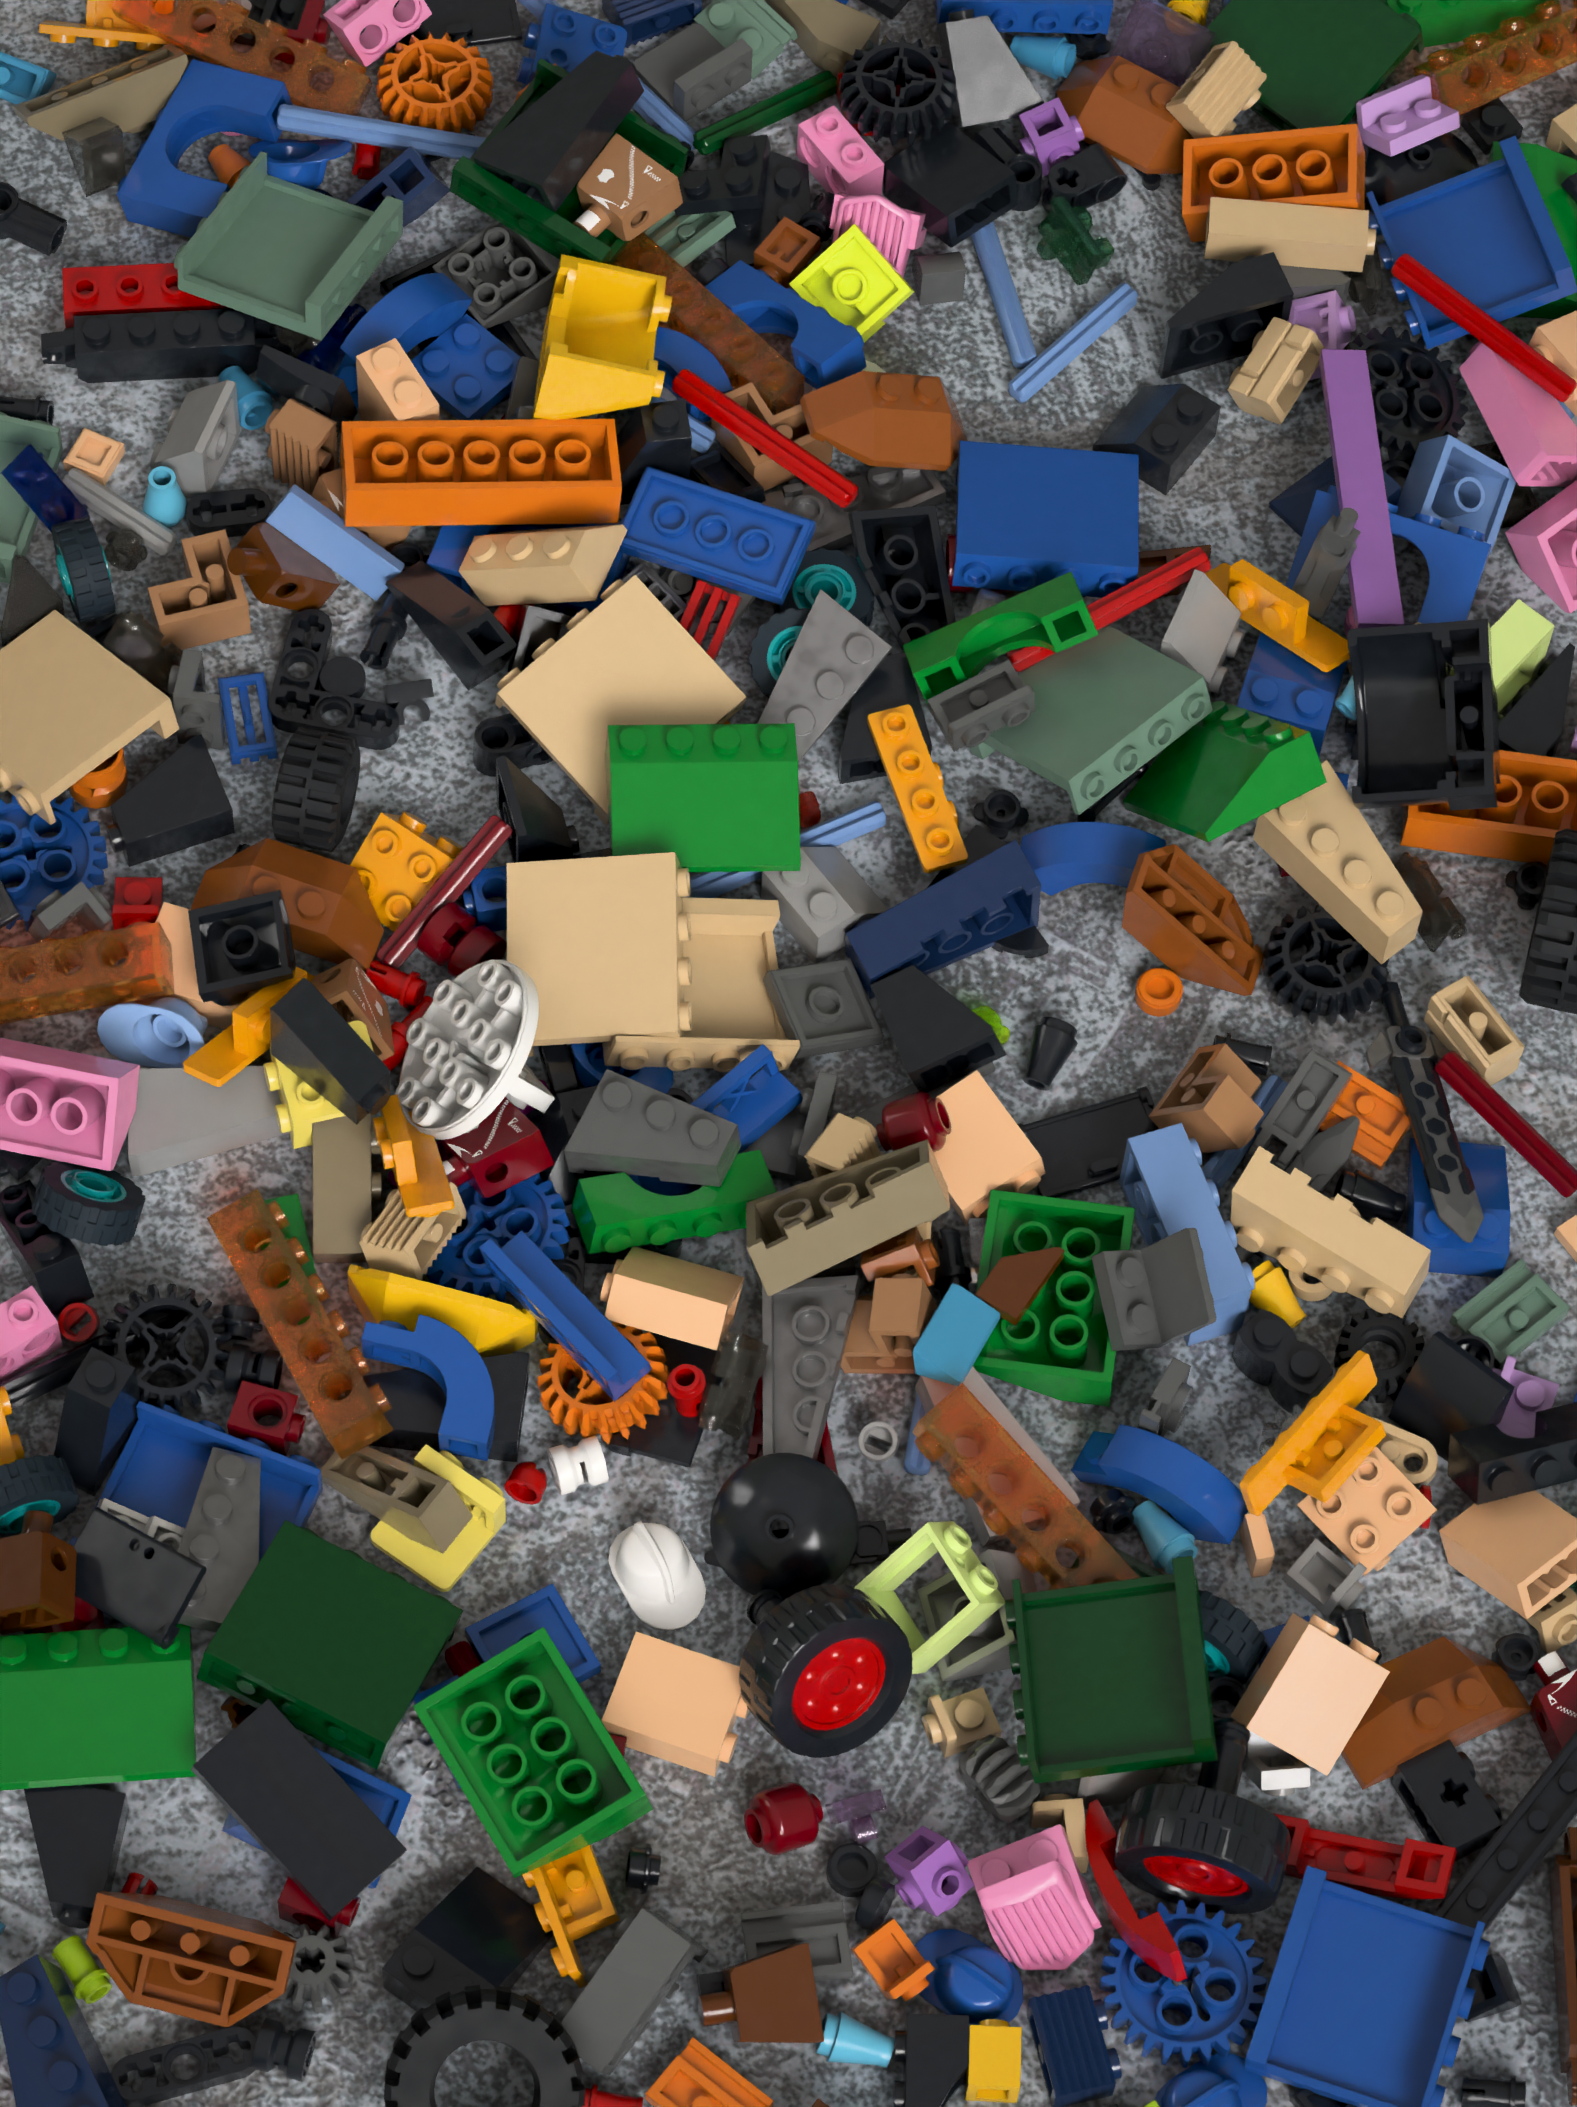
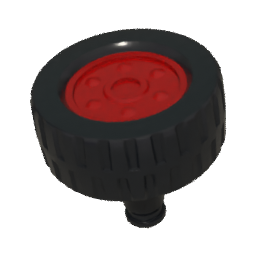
M822 1584L797 1592L785 1600L773 1589L759 1591L750 1599L747 1606V1617L757 1627L745 1647L740 1663L739 1684L741 1695L748 1710L784 1748L789 1749L792 1753L811 1758L831 1757L862 1745L875 1736L890 1721L900 1707L909 1688L913 1669L912 1652L909 1647L908 1638L900 1626L869 1595L860 1589H854L848 1585Z
M1220 1719L1214 1722L1218 1760L1202 1762L1197 1785L1181 1783L1152 1784L1137 1789L1128 1798L1118 1829L1114 1850V1863L1126 1880L1143 1891L1175 1904H1178L1179 1900H1183L1186 1907L1196 1909L1200 1902L1205 1903V1911L1218 1913L1222 1910L1225 1912L1224 1914H1249L1263 1911L1277 1900L1287 1867L1291 1838L1286 1825L1277 1816L1258 1804L1236 1796L1247 1753L1245 1745L1250 1740L1251 1734L1245 1728V1725L1239 1722Z

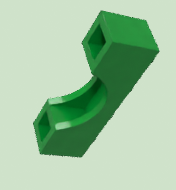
M1068 572L903 645L913 676L927 703L928 699L978 675L988 663L1009 651L1036 646L1058 653L1097 636L1098 632L1072 572Z
M756 1150L736 1155L720 1187L703 1185L694 1192L679 1196H667L650 1192L636 1184L625 1172L579 1179L572 1211L588 1254L605 1251L616 1253L629 1247L647 1244L663 1245L677 1239L695 1236L705 1238L719 1232L737 1229L746 1230V1203L777 1191L761 1151Z

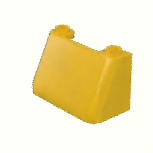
M561 254L542 336L532 419H573L649 405L651 397L660 398L665 371L658 370V361L654 360L658 323L659 321L667 323L672 303V296L665 295L666 277Z

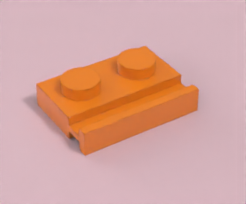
M1338 1060L1336 1064L1351 1072L1353 1078L1317 1131L1321 1133L1352 1116L1358 1117L1360 1125L1352 1153L1382 1171L1386 1161L1411 1127L1409 1119L1405 1115L1400 1098Z
M694 2037L691 2038L687 2047L680 2055L675 2057L645 2093V2100L654 2107H773L774 2102Z

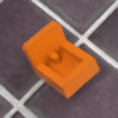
M894 1918L887 1920L851 1948L853 1954L886 1999L895 2000L901 1996L906 2002L930 1984L926 1976L935 1969L929 1960H924Z

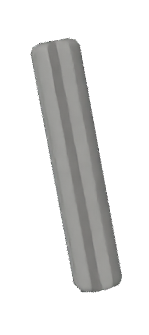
M72 468L62 479L61 483L63 484L62 489L64 492L159 555L166 556L177 543L175 532L83 471Z

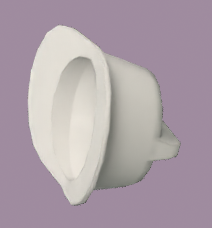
M642 1521L635 1523L617 1535L610 1546L608 1562L612 1575L637 1617L655 1629L669 1631L686 1627L695 1620L705 1604L706 1587L702 1574L683 1540L672 1529L662 1524L642 1523Z

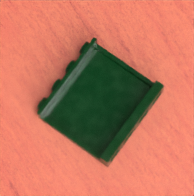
M1231 0L1189 47L1192 66L1196 69L1215 45L1230 41L1237 42L1238 46L1244 49V53L1249 55L1250 59L1255 61L1256 66L1261 68V72L1267 75L1266 80L1258 88L1261 96L1250 109L1280 131L1346 125L1357 113L1356 103L1372 96L1412 49L1419 54L1424 50L1420 24L1407 13L1399 15L1388 7L1386 0Z
M541 58L537 62L533 81L472 157L468 159L462 156L452 170L450 192L559 260L561 254L612 265L630 241L621 240L608 229H605L595 238L573 224L584 213L577 192L578 182L558 210L554 212L477 165L473 159L475 154L569 74L564 68L557 65L553 66ZM633 111L628 112L602 148L603 150L617 133L677 176L678 180L684 173L689 150L676 137L670 134H663L647 124L639 114Z
M285 1520L206 1648L197 1678L256 1709L269 1699L296 1729L377 1770L386 1755L393 1735L447 1641L451 1642L463 1610L452 1605L446 1598L440 1595H432L407 1582L401 1575L387 1572L363 1560L354 1551L344 1550L320 1538L314 1531L305 1527H298Z
M1192 1556L1172 1558L1174 1574L1023 1593L1020 1579L1012 1580L1013 1599L1005 1600V1611L1009 1630L1016 1629L1017 1644L1009 1645V1656L1012 1674H1020L1021 1689L1013 1690V1702L1016 1719L1024 1720L1026 1733L1025 1735H1017V1747L1020 1765L1030 1766L1035 1784L1218 1760L1199 1585Z

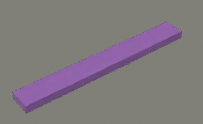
M1322 349L1319 363L1339 512L1343 508L1354 509L1358 513V520L1354 528L1361 532L1356 541L1357 548L1347 566L1355 629L1404 625L1366 350Z

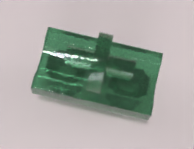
M1064 196L1053 198L1049 215L1038 226L1039 233L1043 238L1037 245V252L1043 260L1057 258L1077 285L1087 284L1095 269L1107 266L1114 254V247L1107 237L1093 239L1089 233L1093 225L1092 216L1085 206L1071 207Z

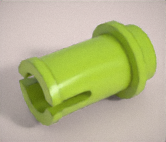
M80 1936L68 1937L54 1948V1953L51 1955L75 1986L73 1994L77 1999H83L86 2004H91L103 1998L111 1990L110 1975L105 1968L100 1969L82 1943Z

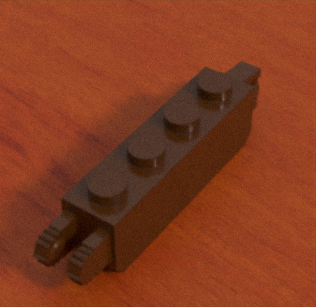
M1568 1827L1567 1833L1564 1834V1855H1555L1554 1867L1549 1875L1560 2069L1561 2073L1567 2074L1569 2104L1577 2106V1827Z

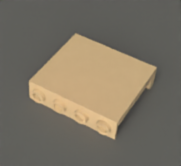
M636 575L631 577L626 583L621 579L612 583L601 594L600 598L603 602L591 613L587 608L577 613L566 625L569 632L557 642L553 638L546 640L531 655L535 660L522 672L518 667L514 668L497 684L500 691L497 693L495 704L499 708L504 705L596 806L594 813L606 826L609 824L605 769L608 725L723 724L743 708L747 698Z
M56 610L0 649V792L9 791L16 797L17 802L29 815L36 813L50 825L56 822L50 804L53 799L149 727L164 739H167L179 730L171 700L167 695Z
M676 852L507 863V961L530 975L536 986L539 1000L538 1024L528 1057L534 1056V1046L612 1042L615 1036L685 1037V1031L692 1030L691 1003L684 1002V986H690L692 983V969L690 958L683 956V941L691 940L689 912L683 913V897L690 896L691 884L689 869L681 867Z
M683 897V913L689 912L691 921V940L683 941V956L690 958L692 969V983L690 986H684V1002H690L692 1008V1030L685 1031V1037L615 1036L612 1042H602L605 1066H621L627 1070H637L643 1067H668L673 1071H683L689 1068H713L719 1072H729L759 1046L764 1044L772 1052L778 1070H788L800 1048V1041L787 1039L763 982L767 971L778 969L773 930L780 918L778 900Z

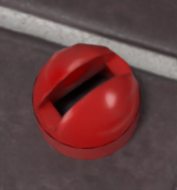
M72 1303L62 1310L58 1320L59 1329L62 1335L70 1341L86 1342L97 1334L100 1327V1318L97 1311L90 1305ZM89 1313L92 1319L75 1334L71 1328L76 1326Z
M521 1462L510 1472L504 1487L508 1495L516 1501L533 1505L541 1501L548 1479L543 1468L536 1469L535 1462Z

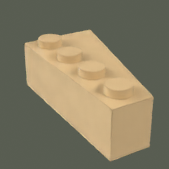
M1325 760L1321 763L1327 783L1259 816L1253 840L1382 965L1415 939L1423 910L1361 812L1355 807L1352 798L1328 760Z
M1258 1146L1232 1189L1230 1222L1234 1227L1237 1243L1250 1252L1260 1251L1277 1259L1282 1266L1290 1271L1297 1273L1305 1272L1321 1280L1326 1287L1335 1292H1347L1358 1297L1377 1312L1384 1314L1392 1313L1403 1318L1428 1275L1431 1250L1377 1217L1371 1219L1370 1222L1365 1221L1361 1218L1357 1208L1353 1206V1202L1338 1193L1335 1197L1331 1198L1324 1196L1308 1184L1311 1180L1310 1176L1297 1168H1294L1291 1174H1288L1270 1163L1274 1154Z

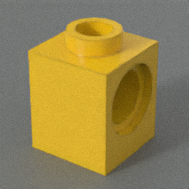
M999 2019L982 2020L979 2022V2025H970L969 2065L965 2079L966 2101L1017 2103L1021 2080L1022 2027H1010L1009 2022Z

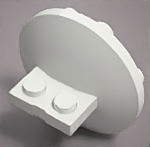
M488 960L479 963L458 975L454 980L447 979L441 982L434 993L432 1004L423 1017L416 1019L410 1025L406 1034V1041L409 1045L403 1060L399 1085L395 1095H398L404 1116L419 1132L434 1136L436 1140L460 1136L481 1123L494 1111L504 1097L520 1109L524 1110L527 1105H530L542 1113H545L554 1101L555 1097L525 1064L535 1038L539 1016L537 989L527 972L505 960ZM408 1111H412V1120L408 1114Z

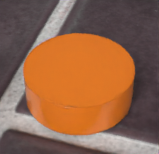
M1149 969L1142 973L1137 981L1135 990L1136 1003L1142 1011L1149 1015L1157 1017L1167 1016L1173 1013L1181 1003L1183 994L1182 982L1169 969Z

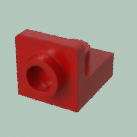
M115 877L114 905L112 906L114 936H125L130 939H144L150 936L163 905L164 886L162 877Z

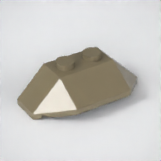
M170 43L155 51L62 88L14 105L13 108L18 117L35 129L80 149H97L107 145L110 142V138L124 132L137 133L150 126L149 122L156 120L159 111L166 107L188 64V58L186 53L173 43Z

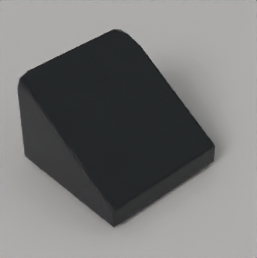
M1489 1954L1486 1956L1482 1971L1471 1970L1466 1987L1475 1989L1476 1992L1467 2020L1464 2019L1465 2022H1471L1507 2011L1522 2004L1508 1966L1502 1957Z

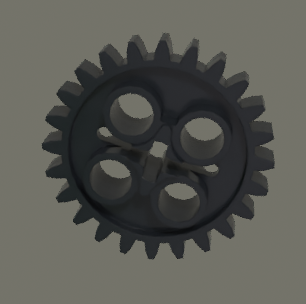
M1388 327L1382 334L1376 328H1372L1366 336L1363 333H1359L1343 350H1366L1379 448H1387L1390 460H1393L1402 452L1406 463H1410L1414 459L1419 442L1448 434L1454 438L1459 436L1458 432L1466 423L1462 417L1468 411V407L1460 402L1467 395V392L1455 388L1461 376L1448 373L1447 369L1451 366L1452 361L1445 360L1440 362L1437 359L1440 349L1435 347L1430 351L1426 350L1422 336L1414 343L1411 342L1409 331L1406 329L1397 338L1392 327Z

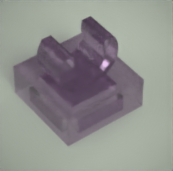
M881 1789L870 1790L825 1804L831 1824L848 1821L853 1843L860 1844L878 1838L871 1813L887 1809Z

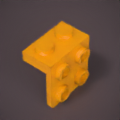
M403 811L401 815L381 812L350 866L356 867L380 923L392 931L399 926L463 849L461 845L443 835L437 840L424 831L427 827L424 821L406 811Z

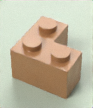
M752 382L725 393L732 400L824 463L832 462L833 445L826 440L822 443L811 437L801 404L773 415ZM711 418V428L716 431V438L721 446L760 483L764 491L797 477Z
M226 529L182 539L183 564L187 578L148 587L151 619L162 654L250 634L249 604L240 575L232 574L227 565V558L232 549Z
M1226 1043L1198 1047L1149 1115V1118L1160 1129L1182 1123L1188 1138L1194 1137L1201 1153L1240 1149L1247 1145L1254 1137L1256 1132L1254 1127L1264 1115V1112L1251 1097L1261 1084V1080Z
M896 1274L891 1278H875L873 1296L863 1295L857 1298L841 1362V1368L844 1373L915 1374L913 1349L938 1308L923 1278L910 1274Z

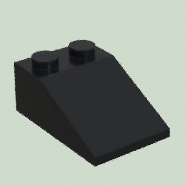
M1274 252L1261 256L1250 255L1239 262L1232 263L1166 322L1158 370L1161 379L1249 355L1252 351L1255 336L1258 332L1267 328L1273 317L1285 321L1289 320L1294 293Z
M476 1867L411 1931L382 1968L384 1989L416 2012L421 2007L426 2009L435 2003L436 1997L450 1992L452 1995L465 1991L464 1987L480 1985V1989H495V1985L512 1988L553 1936V1931L545 1933L534 1906L482 1869Z

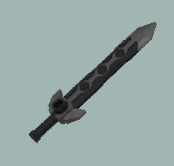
M1385 982L1381 985L1383 988L1381 1001L1384 1004L1390 1027L1386 1029L1385 1033L1380 1032L1367 1049L1365 1056L1370 1069L1383 1066L1386 1061L1390 1066L1405 1115L1408 1117L1424 1167L1423 1173L1438 1218L1463 1241L1471 1243L1484 1216L1470 1170L1466 1166L1450 1117L1451 1111L1439 1074L1435 1071L1437 1062L1449 1050L1433 1034L1429 1037L1426 1030L1409 1024L1398 983Z

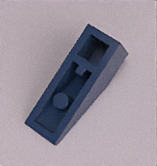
M410 146L346 202L375 212L387 195L402 200L403 227L418 219L450 192V188L427 158Z

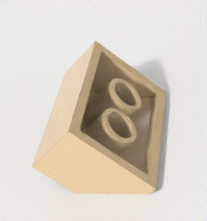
M624 525L514 530L474 536L458 571L484 606L596 601L627 533V529Z

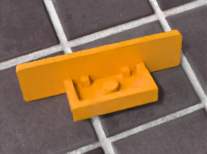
M87 0L86 24L45 20L39 24V33L50 34V41L58 43H76V36L93 38V45L101 47H119V40L136 42V49L144 51H155L162 47V44L168 45L173 43L175 46H179V49L187 55H204L205 48L211 49L216 45V36L174 32L176 0Z
M1244 559L1231 566L1227 563H1222L1205 573L1241 612L1240 618L1321 671L1329 672L1350 659L1348 640L1308 615L1309 601Z
M907 704L869 714L867 724L923 872L932 873L967 863L968 853L958 830V817L955 806L951 800L947 801L943 791V777L937 762H932L912 707Z
M296 967L294 978L260 989L232 1011L233 1024L183 1061L184 1072L216 1087L225 1084L270 1049V1008L303 977L311 982L315 976Z
M391 1095L387 1104L380 1111L381 1116L372 1119L384 1169L392 1168L406 1216L433 1217L442 1211L453 1209L455 1207L454 1198L434 1136L419 1132L416 1127L408 1122L403 1114L398 1095ZM408 1111V1114L412 1120V1111Z
M1358 1350L1347 1363L1343 1364L1337 1370L1335 1377L1320 1394L1308 1402L1305 1410L1293 1424L1279 1434L1274 1445L1258 1463L1246 1471L1239 1487L1250 1513L1259 1516L1287 1484L1326 1503L1386 1436L1381 1422L1355 1410L1358 1404L1377 1384V1377L1368 1353Z
M592 1844L522 1875L529 1888L533 1886L537 1888L541 1901L534 1904L535 1912L545 1933L553 1931L558 1946L550 1949L561 1977L564 1978L570 1975L579 1988L587 1986L588 1982L584 1980L586 1973L574 1940L620 1921Z

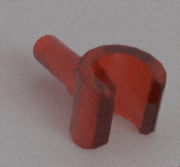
M812 791L799 794L800 826L804 828L817 825L821 819L820 806Z

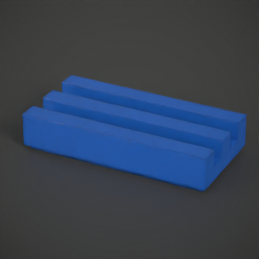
M264 672L218 678L232 765L241 764V759L250 758V762L259 761V756L268 755V759L278 758L272 718L268 708L269 701ZM249 685H256L265 743L257 744L247 689ZM229 688H238L247 745L239 746Z

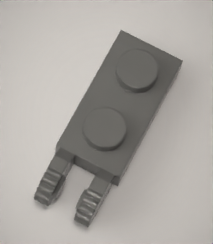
M1311 1049L1260 1125L1261 1132L1249 1148L1243 1163L1248 1165L1258 1146L1267 1150L1274 1138L1285 1145L1286 1148L1273 1165L1285 1171L1295 1160L1297 1154H1301L1353 1078L1352 1073L1314 1049Z

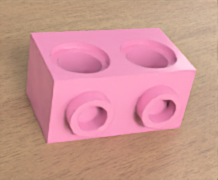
M341 0L324 13L323 16L345 51L367 67L372 62L383 58L388 50L403 37L415 32L421 23L432 15V12L424 0Z
M834 105L798 124L796 156L802 163L808 165L809 172L826 192L832 194L842 192L853 196L882 195L884 163Z
M33 1286L28 1287L0 1304V1383L63 1347L58 1321Z

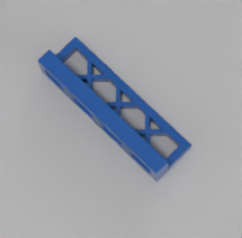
M762 1044L692 1102L691 1105L737 1124L741 1141L738 1153H742L797 1107L803 1098L801 1092L779 1072L772 1052ZM761 1067L763 1068V1069H761L757 1074H755V1075L750 1079V1077H751L756 1071H758ZM630 1175V1178L642 1188L667 1196L689 1194L703 1186L660 1181L659 1177Z
M522 1230L501 1248L491 1238L479 1247L488 1270L614 1402L651 1371L649 1362Z

